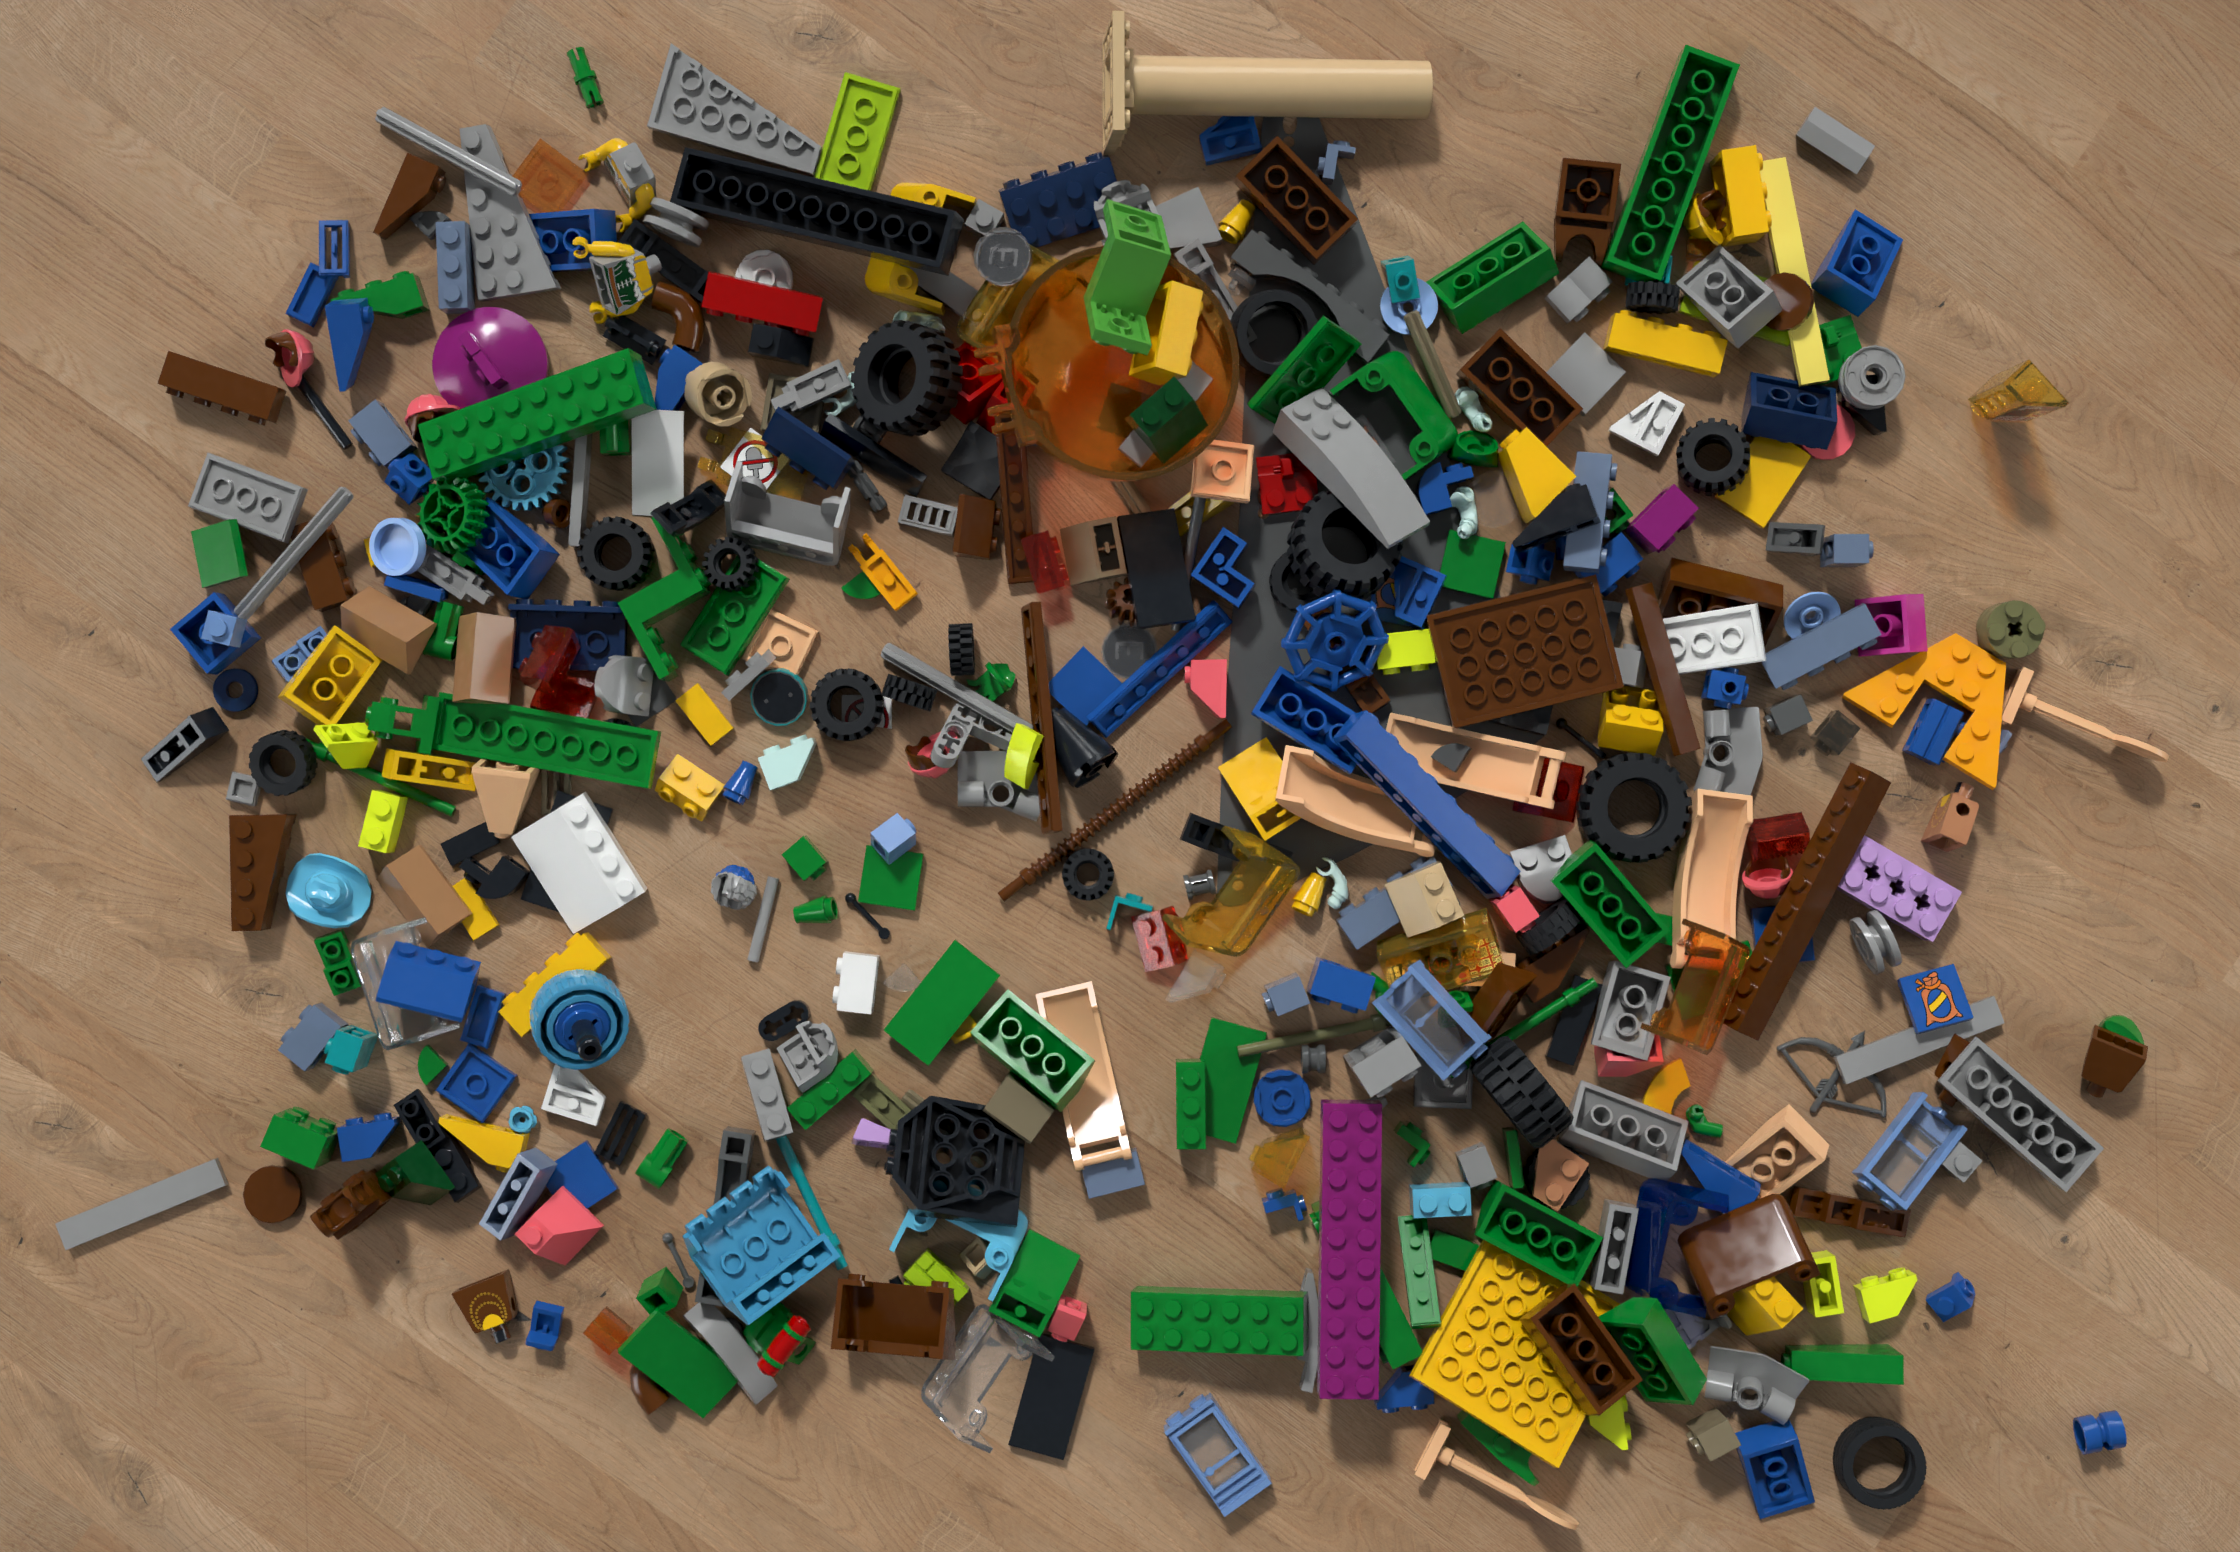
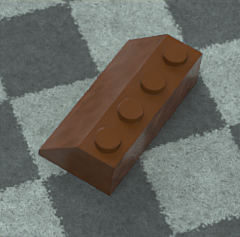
M1671 557L1662 580L1657 601L1663 619L1758 603L1765 647L1783 609V585Z

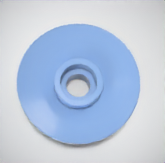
M1418 278L1420 298L1392 303L1388 287L1381 297L1380 311L1383 320L1389 328L1403 335H1411L1404 320V315L1407 312L1403 310V304L1410 303L1413 306V311H1419L1426 329L1433 323L1437 315L1438 301L1434 290L1429 284Z
M1824 592L1804 594L1794 600L1787 608L1783 619L1784 628L1787 634L1794 639L1841 615L1840 606L1830 594Z

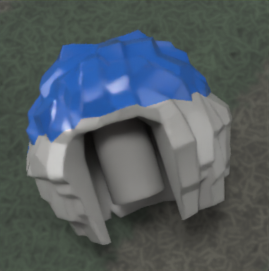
M726 866L721 872L716 873V877L711 882V893L717 904L734 910L745 909L751 904L757 894V886L755 885L752 873L747 868L741 866Z

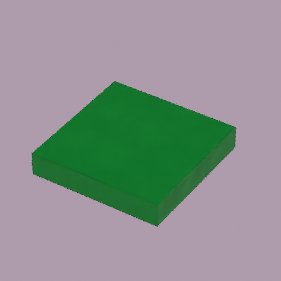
M229 519L191 531L202 588L213 587L248 576L237 519Z
M1449 530L1439 571L1447 576L1442 588L1493 599L1506 542L1471 535L1468 539H1462L1458 536L1457 531Z
M866 845L858 902L915 911L924 853L907 851L889 865L871 845Z

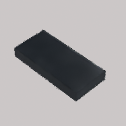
M484 822L441 843V846L450 865L454 866L464 861L465 858L473 857L501 842L499 838L494 836L493 832H489L487 823Z

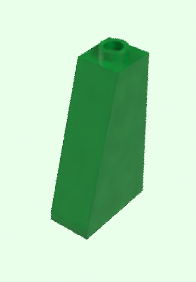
M1889 1344L1785 1345V1353L1781 1354V1364L1809 1380L1904 1385V1355Z

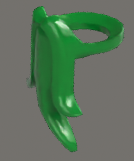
M988 662L985 665L987 671L977 680L966 679L970 686L976 687L981 685L975 692L984 697L989 695L988 699L993 702L1004 692L1009 691L1014 683L1016 674L1009 670L1008 664H991Z

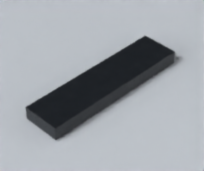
M828 415L824 421L820 433L821 436L917 497L927 478L925 473L836 416Z

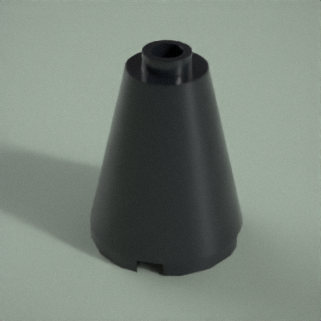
M1056 707L1051 710L1055 754L1069 784L1073 788L1074 786L1080 788L1100 775L1098 771L1104 765L1108 769L1117 759L1118 752L1066 708L1059 710Z

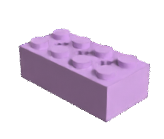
M1865 835L1837 887V890L1871 910H1877L1884 918L1920 939L1930 942L1935 940L1962 893ZM1865 868H1871L1872 876L1870 878L1864 872ZM1891 882L1896 883L1897 889L1895 892H1892L1893 889L1889 887ZM1916 897H1921L1922 903L1920 907L1914 901Z

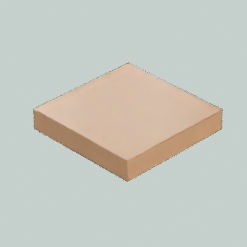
M1197 437L1194 448L1191 496L1247 504L1250 501L1254 445Z
M771 609L747 646L742 659L748 661L756 652L762 656L769 649L776 656V659L765 670L785 668L795 675H799L819 631Z

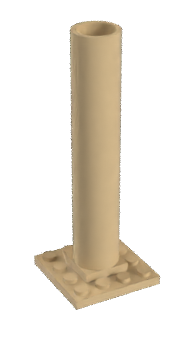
M1112 11L1102 40L1103 155H1114L1117 147H1121L1122 141H1124V134H1127V128L1130 127L1131 114L1427 119L1430 114L1433 77L1429 61L1134 55V48H1125L1127 39L1130 36V21L1124 20V11Z

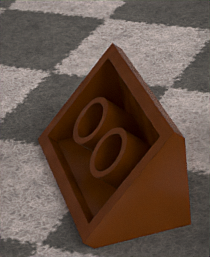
M1498 962L1472 1000L1473 1011L1467 1013L1487 1035L1491 1036L1486 1043L1496 1037L1537 978L1534 972ZM1457 1023L1463 1046H1465L1472 1038Z

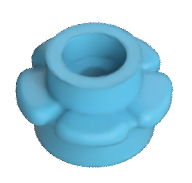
M529 1106L512 1109L508 1121L510 1128L519 1134L529 1133L531 1128H534L537 1123V1117L533 1114V1109ZM524 1117L525 1122H521L520 1118Z

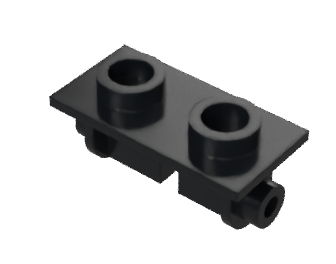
M624 315L613 318L609 317L605 323L607 329L603 337L624 349L629 348L642 356V360L653 365L667 341Z

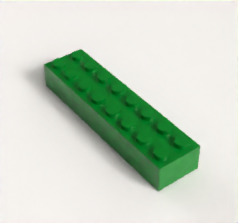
M1685 45L1681 50L1603 259L1602 269L1637 282L1653 281L1658 283L1662 280L1740 64L1689 45Z
M627 348L418 424L432 479L444 483L445 479H456V477L468 478L657 409L642 356Z

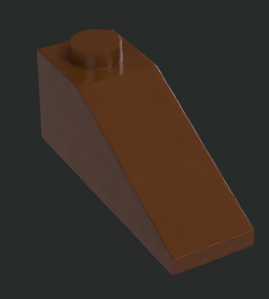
M407 153L373 233L385 240L409 221L412 215L422 210L435 199L437 192L440 193L443 190L446 182V177L444 176L446 172L435 164Z

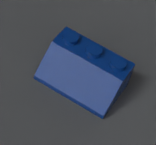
M395 941L386 962L376 1002L462 1023L476 990L481 962L467 957L443 953L439 950L415 946L407 942Z

